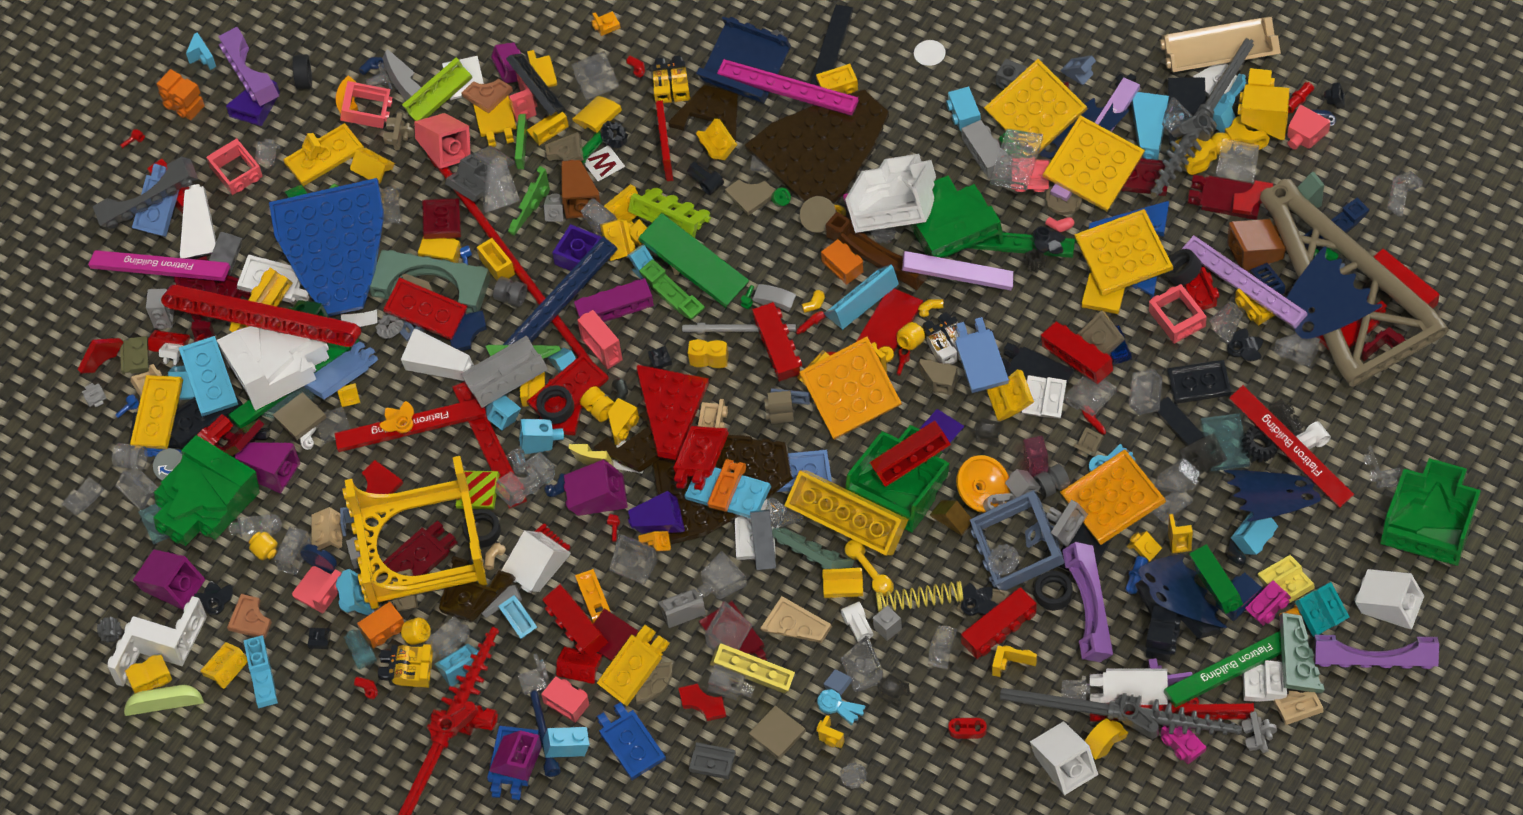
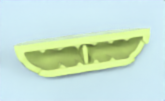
M189 685L141 691L133 694L127 700L124 714L128 716L203 704L204 700L200 692Z

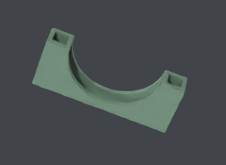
M382 250L370 285V293L372 297L389 299L399 277L403 279V274L414 277L436 275L449 280L456 286L459 291L458 302L468 307L466 314L480 311L491 278L488 268L483 266H471L465 263L432 259L428 256L420 257L411 253L404 254L394 250Z

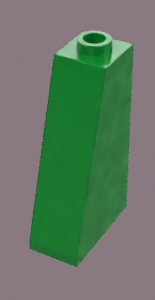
M1207 544L1189 553L1198 577L1225 614L1235 611L1243 605L1238 591Z

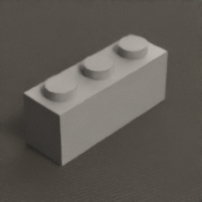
M979 120L962 128L963 142L988 179L1007 170L1008 156L1005 152L1001 151L998 140L996 138L993 139L991 136V130L988 125L985 126L982 120Z

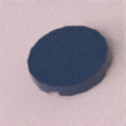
M304 545L300 554L308 564L316 566L327 573L334 572L337 567V561L329 552L317 550L318 547L316 545Z

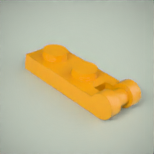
M594 569L575 575V578L594 623L602 612L596 613V608L602 607V609L605 608L608 611L610 609Z

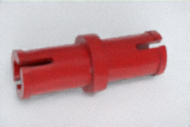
M1305 82L1298 91L1292 94L1289 100L1288 113H1293L1299 105L1306 101V97L1314 91V86L1310 82Z

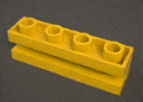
M269 268L268 271L263 273L259 285L251 291L249 301L278 306L293 283L274 269ZM231 322L229 331L234 332L249 326Z

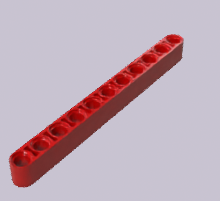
M171 285L161 297L162 304L170 309L345 347L353 346L361 335V328L355 323L179 285Z

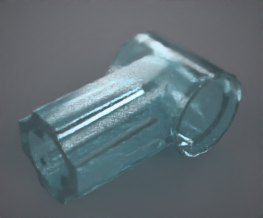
M353 629L347 632L344 639L352 652L351 655L358 669L360 670L376 662L375 654L370 645H367L360 630Z

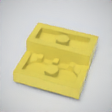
M569 444L570 451L576 460L581 463L590 465L604 459L614 467V462L607 451H592L588 444Z
M1291 555L1258 573V577L1265 587L1274 580L1291 597L1289 603L1315 589L1314 583L1302 572V566Z

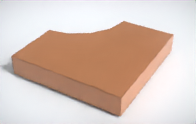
M500 79L488 84H479L473 81L461 94L463 98L485 112L490 113L513 89Z
M244 594L240 595L228 624V631L253 637L263 635L264 639L266 638L272 622L271 619L264 617L260 612L261 601L259 598Z

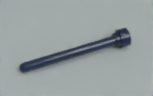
M533 690L530 696L543 746V738L547 728L538 692ZM553 757L545 758L546 762L543 767L545 776L555 777L561 773L559 763Z

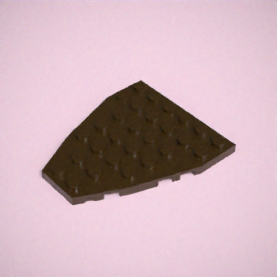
M865 89L848 94L858 97L859 100L852 115L813 105L772 122L746 143L745 149L803 203L809 198L823 196L834 204L846 194L849 189L848 186L857 177L860 167L864 166L875 149L878 136L882 133L883 125L889 117V111Z
M728 435L715 466L722 469L726 459L733 460L734 463H746V470L743 476L770 483L771 488L766 499L793 480L786 443L780 441L772 442L769 439L756 440L746 435ZM662 457L653 463L658 495L669 491L678 499L685 528L683 532L669 533L670 545L706 536L741 516L687 500L685 494L693 476L687 477V484L684 489L677 488L676 484L678 482L674 481L676 473L673 468L676 460Z

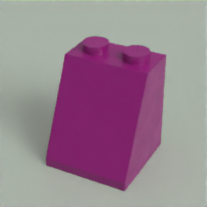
M247 443L240 452L235 454V459L256 471L258 484L278 493H282L301 464L295 446L292 443Z
M600 460L564 475V489L567 495L566 506L576 515L581 516L628 508L624 476L606 460Z
M153 549L133 578V581L143 592L184 610L186 603L198 592L206 580L185 556Z

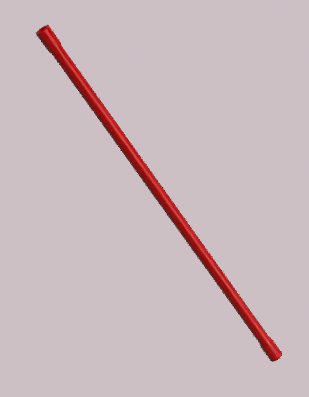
M427 154L428 158L431 160V162L433 163V165H434L436 168H438V166L434 163V161H433V160L430 158V156ZM448 166L438 168L445 179L453 174ZM454 190L490 239L493 238L511 260L514 272L522 283L527 284L528 291L540 305L546 299L501 237L477 205ZM557 315L551 322L575 354L579 357L584 353L589 357L559 315Z

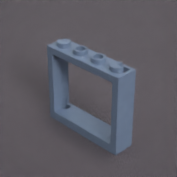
M1034 490L970 519L972 528H970L971 533L979 542L976 544L977 549L981 555H984L985 560H982L987 571L990 570L992 575L989 579L993 587H997L999 590L1006 591L1065 563L1057 540L1051 534L1052 528L1046 518L1040 498ZM1032 507L1051 556L1002 578L983 529Z

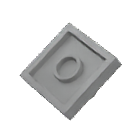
M1072 499L1063 513L1051 507L1049 510L1051 513L1048 512L1046 515L1047 519L1056 523L1051 534L1065 547L1069 546L1088 515Z

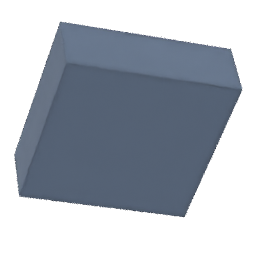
M835 669L825 681L824 687L828 690L833 689L841 696L852 682L850 676Z

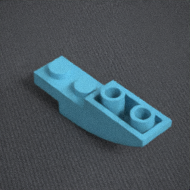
M263 635L244 640L258 709L277 704L275 683Z

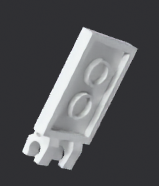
M248 255L237 284V289L251 292L261 282L263 273L272 268L293 283L282 301L290 303L295 300L309 301V293L306 290L300 289L302 284L291 265Z
M767 498L764 501L761 510L770 509L771 525L773 530L774 506L773 501H768ZM739 516L735 518L736 559H755L751 518ZM773 537L774 552H775V558H776L775 538Z
M1106 669V672H1103V674H1090V686L1103 685V693L1090 694V701L1110 704V701H1115L1121 698L1123 693H1127V696L1132 694L1134 697L1142 696L1141 705H1153L1155 699L1159 700V705L1168 704V698L1164 694L1165 688L1168 687L1167 669Z

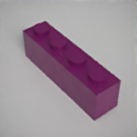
M645 278L574 301L578 318L594 310L603 322L654 306L652 294Z

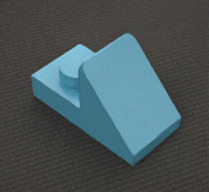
M198 32L195 33L186 52L188 61L191 64L200 59L202 64H206L211 70L216 67L214 58Z
M640 245L627 256L634 265L632 271L640 279H644L639 270L653 258L646 246Z

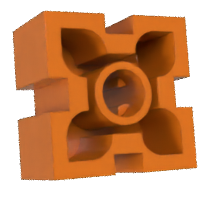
M172 69L156 83L164 107L168 110H176L177 114L182 118L186 117L192 120L205 106L202 97L199 96L200 90L198 85L189 79H183L180 74Z

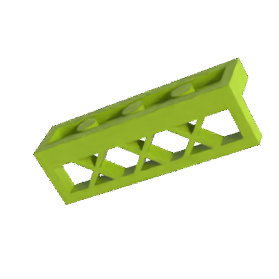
M456 57L402 105L414 121L428 118L473 77Z

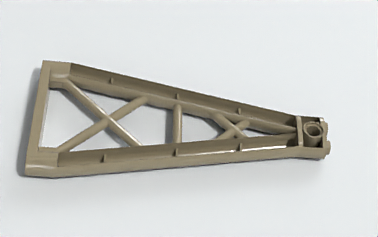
M1282 179L1275 186L1266 188L1261 192L1260 201L1273 217L1298 278L1313 260L1316 246L1336 249L1351 262L1340 269L1341 274L1345 275L1358 268L1372 280L1371 290L1367 299L1369 304L1375 303L1378 287H1380L1415 318L1372 312L1364 316L1353 356L1340 328L1323 335L1337 369L1349 386L1353 387L1437 341L1448 332V327L1432 307L1307 200L1291 179ZM1290 210L1313 229L1311 237L1299 234ZM1304 244H1309L1308 250H1306ZM1370 319L1418 327L1421 331L1365 364L1360 360Z

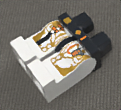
M945 312L938 317L940 323L934 325L932 320L924 322L925 341L937 361L943 364H953L957 362V358L960 361L955 345L956 337H958L956 331L958 320L956 317H951Z

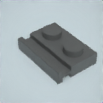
M696 742L689 772L729 780L736 751Z

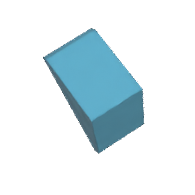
M1218 102L1214 108L1213 120L1217 124L1216 129L1225 133V128L1230 127L1236 117L1231 104Z
M562 348L561 351L548 357V360L559 373L576 359L572 350Z

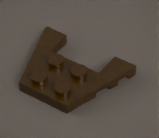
M703 85L671 118L668 123L669 127L685 131L691 116L711 122L716 118L721 120L736 142L738 94Z
M646 410L640 416L648 427L617 448L608 437L593 447L595 451H607L612 460L620 461L622 465L638 472H642L662 458L657 456Z
M453 556L451 561L453 564L452 569L470 565L467 560ZM499 570L489 587L472 582L444 588L439 610L442 613L473 622L516 578L513 574Z

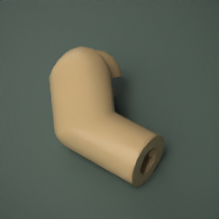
M495 543L486 552L485 569H494L497 554L503 555L506 548L504 545Z

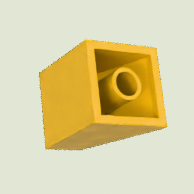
M1245 84L1244 92H1240L1238 115H1241V123L1257 130H1263L1280 140H1285L1290 88Z

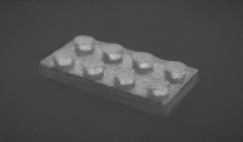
M1006 129L990 179V185L1027 190L1043 141V134Z

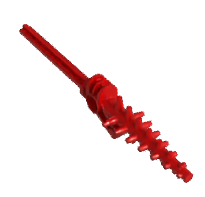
M491 627L489 633L485 634L486 639L483 644H478L480 648L478 654H471V658L474 659L472 665L463 666L468 671L466 676H456V679L462 682L460 688L449 686V690L456 694L454 699L441 698V701L450 705L446 714L439 711L433 712L434 717L430 718L431 723L427 724L426 727L431 733V742L433 744L398 815H412L443 749H447L449 745V739L456 736L478 714V708L468 699L471 693L476 695L481 693V691L474 688L476 682H484V679L479 674L481 670H488L484 662L486 658L491 659L492 657L489 651L491 646L496 644L494 639L499 634L497 628ZM452 723L450 729L444 730L446 724Z

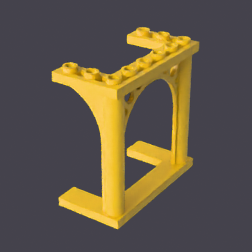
M460 456L453 457L456 481L393 494L367 493L358 489L352 479L345 480L346 488H342L350 517H354V523H351L353 534H357L358 538L354 540L356 551H360L361 555L357 557L361 573L358 574V580L365 602L370 603L371 609L379 608L378 602L476 581L481 585H487L468 483ZM462 498L474 564L420 576H405L390 570L382 562L377 551V540L382 527L391 517L404 510ZM386 513L385 517H383V518H381V517L378 515V514L382 515V514ZM374 518L379 523L377 526L371 527L366 524V520ZM368 531L374 532V535L372 537H368L370 536ZM375 565H379L380 569L375 571ZM380 574H388V578L385 582H376L377 577ZM392 578H397L398 581L394 582Z

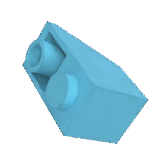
M505 395L485 406L487 419L501 430L514 423L521 410L517 404Z

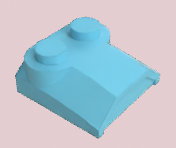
M351 569L342 571L341 576L337 578L336 588L339 591L340 608L347 613L355 610L369 616L374 612V609H371L370 603L365 602L358 580V573Z

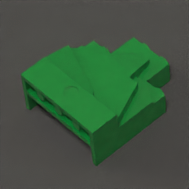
M949 175L934 181L932 189L934 202L926 222L909 224L925 254L928 256L944 258L995 235L1000 244L1004 243L1001 221L993 207L987 205L975 184L957 191Z
M909 425L899 439L881 431L848 472L846 480L847 490L909 519L905 530L910 532L915 530L934 503L937 491L948 476L950 463L939 458L942 454V451H940L885 487L869 462L920 430L912 425Z
M197 435L181 450V462L161 481V485L154 491L155 503L161 508L153 517L155 529L161 534L168 535L175 543H181L185 547L200 531L204 536H210L216 540L260 493L255 470Z
M1429 458L1423 474L1403 469L1385 519L1380 544L1458 566L1481 493L1479 489L1463 485L1467 468Z

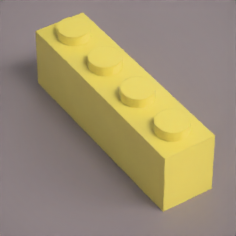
M721 643L716 646L710 663L714 667L781 693L789 691L795 674L791 670Z

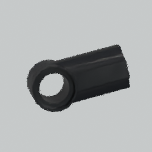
M698 161L690 164L687 170V175L699 183L702 190L708 195L713 194L724 184V180L718 172H711Z

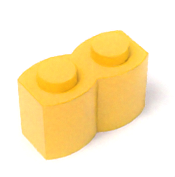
M696 339L689 341L688 357L690 365L694 367H727L729 357L727 343L720 340L707 342Z
M162 655L150 656L145 662L132 664L125 670L134 694L161 687L172 681Z

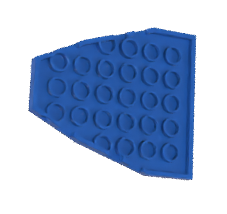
M374 178L269 202L274 236L302 286L313 300L323 305L328 316L363 309L376 270L384 221V209L378 179Z

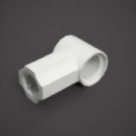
M1319 421L1312 423L1305 432L1296 436L1308 449L1315 446L1322 447L1331 439V436Z
M857 602L841 609L842 617L846 625L850 626L857 642L863 643L868 641L873 636V632L866 620L861 603Z

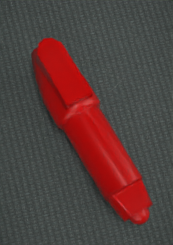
M819 311L810 316L807 321L799 326L796 333H804L812 325H817L826 317L824 312Z
M1089 407L1083 408L1081 411L1085 419L1099 433L1105 435L1106 430L1095 417L1096 414Z

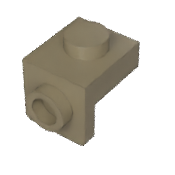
M1086 427L1078 444L1075 443L1073 447L1078 449V454L1086 458L1088 455L1094 457L1104 436Z

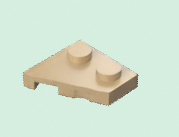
M1289 691L1286 698L1272 700L1285 725L1323 713V706L1315 692L1299 693L1297 691Z

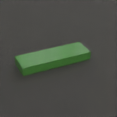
M526 114L518 115L515 162L518 169H524L528 128Z

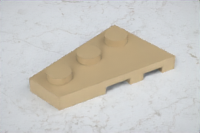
M781 596L760 629L764 632L822 643L832 625Z

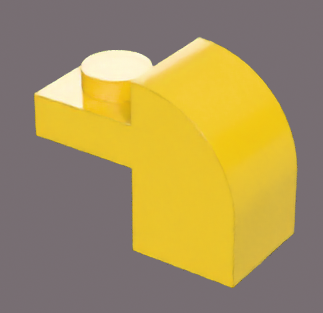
M1106 718L1089 733L1085 742L1089 745L1092 756L1096 760L1106 756L1113 744L1125 739L1129 732L1123 728L1121 723L1115 720L1110 721Z

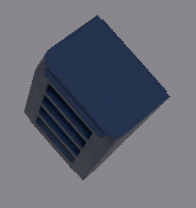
M1268 263L1250 269L1254 277L1268 286L1275 284L1271 288L1279 294L1285 293L1284 283Z

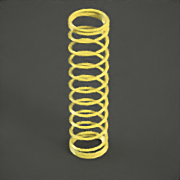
M961 581L956 582L957 594L954 584L950 582L949 595L944 583L941 586V595L938 586L934 585L933 596L930 587L927 585L926 600L920 586L918 587V601L912 587L910 589V602L905 589L902 590V602L899 592L895 590L894 603L891 593L887 591L886 604L883 594L876 592L878 612L882 610L881 597L884 608L888 605V593L894 611H896V593L902 610H904V592L909 608H912V591L916 605L919 608L920 590L924 604L927 607L928 589L932 603L935 606V587L940 603L943 605V585L949 603H951V585L956 601L961 602L963 601Z

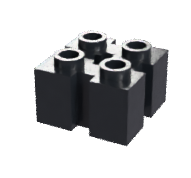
M1154 604L1147 635L1146 658H1156L1160 661L1170 662L1171 655L1175 656L1176 641L1179 638L1181 617L1178 616V613Z

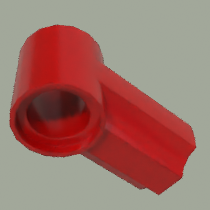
M220 415L208 428L202 429L197 436L216 446L220 439L233 427V424L226 416Z

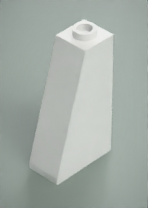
M200 184L191 185L188 190H185L180 258L184 259L211 255L217 242L206 190L203 186L200 187Z
M418 329L413 330L401 358L405 370L462 381L464 379L461 373L474 366L469 355Z

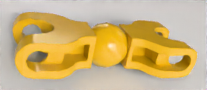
M1240 115L1232 121L1230 127L1225 128V133L1218 132L1208 141H1202L1197 138L1196 141L1202 150L1199 151L1193 146L1190 148L1196 156L1187 159L1189 164H1185V169L1190 175L1203 172L1208 169L1211 161L1217 159V155H1226L1231 149L1233 152H1255L1266 147L1270 138L1265 131L1253 132L1252 130L1255 128L1241 123Z

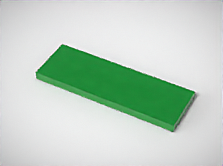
M663 213L638 238L642 244L725 308L749 283L746 277Z

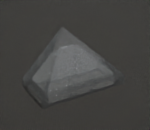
M1228 302L1209 320L1215 333L1227 344L1232 340L1243 312L1232 302Z

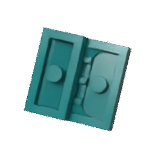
M1332 582L1294 601L1313 637L1349 618Z

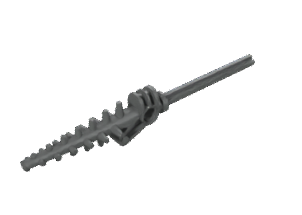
M1245 38L1204 104L1199 106L1194 116L1171 129L1173 137H1182L1179 144L1173 140L1170 142L1175 151L1174 153L1170 150L1166 152L1170 160L1169 162L1163 160V164L1166 167L1164 170L1160 169L1158 171L1161 176L1155 180L1156 185L1151 189L1153 197H1157L1159 193L1161 194L1164 186H1169L1168 180L1170 177L1172 179L1176 178L1174 175L1175 170L1182 172L1183 169L1179 165L1180 162L1186 165L1189 164L1185 158L1186 154L1192 158L1196 156L1190 149L1192 146L1199 151L1202 150L1196 139L1208 141L1217 128V124L1213 120L1214 108L1254 46L1252 39Z
M1002 688L1000 692V700L1105 715L1111 720L1118 718L1125 725L1152 739L1159 735L1158 724L1163 727L1168 725L1169 734H1173L1175 728L1182 727V734L1184 735L1191 728L1196 729L1197 735L1200 734L1201 730H1209L1210 735H1213L1214 731H1221L1223 735H1227V732L1240 735L1242 732V726L1235 725L1234 722H1231V724L1224 723L1221 718L1218 721H1212L1208 714L1205 715L1204 719L1197 717V711H1193L1191 716H1186L1184 714V707H1180L1178 714L1172 713L1171 703L1167 704L1165 711H1159L1158 699H1155L1152 709L1141 707L1142 696L1140 695L1134 697L1133 694L1127 696V693H1123L1121 698L1110 701V704L1007 688ZM1127 711L1134 712L1132 715H1126L1125 713Z

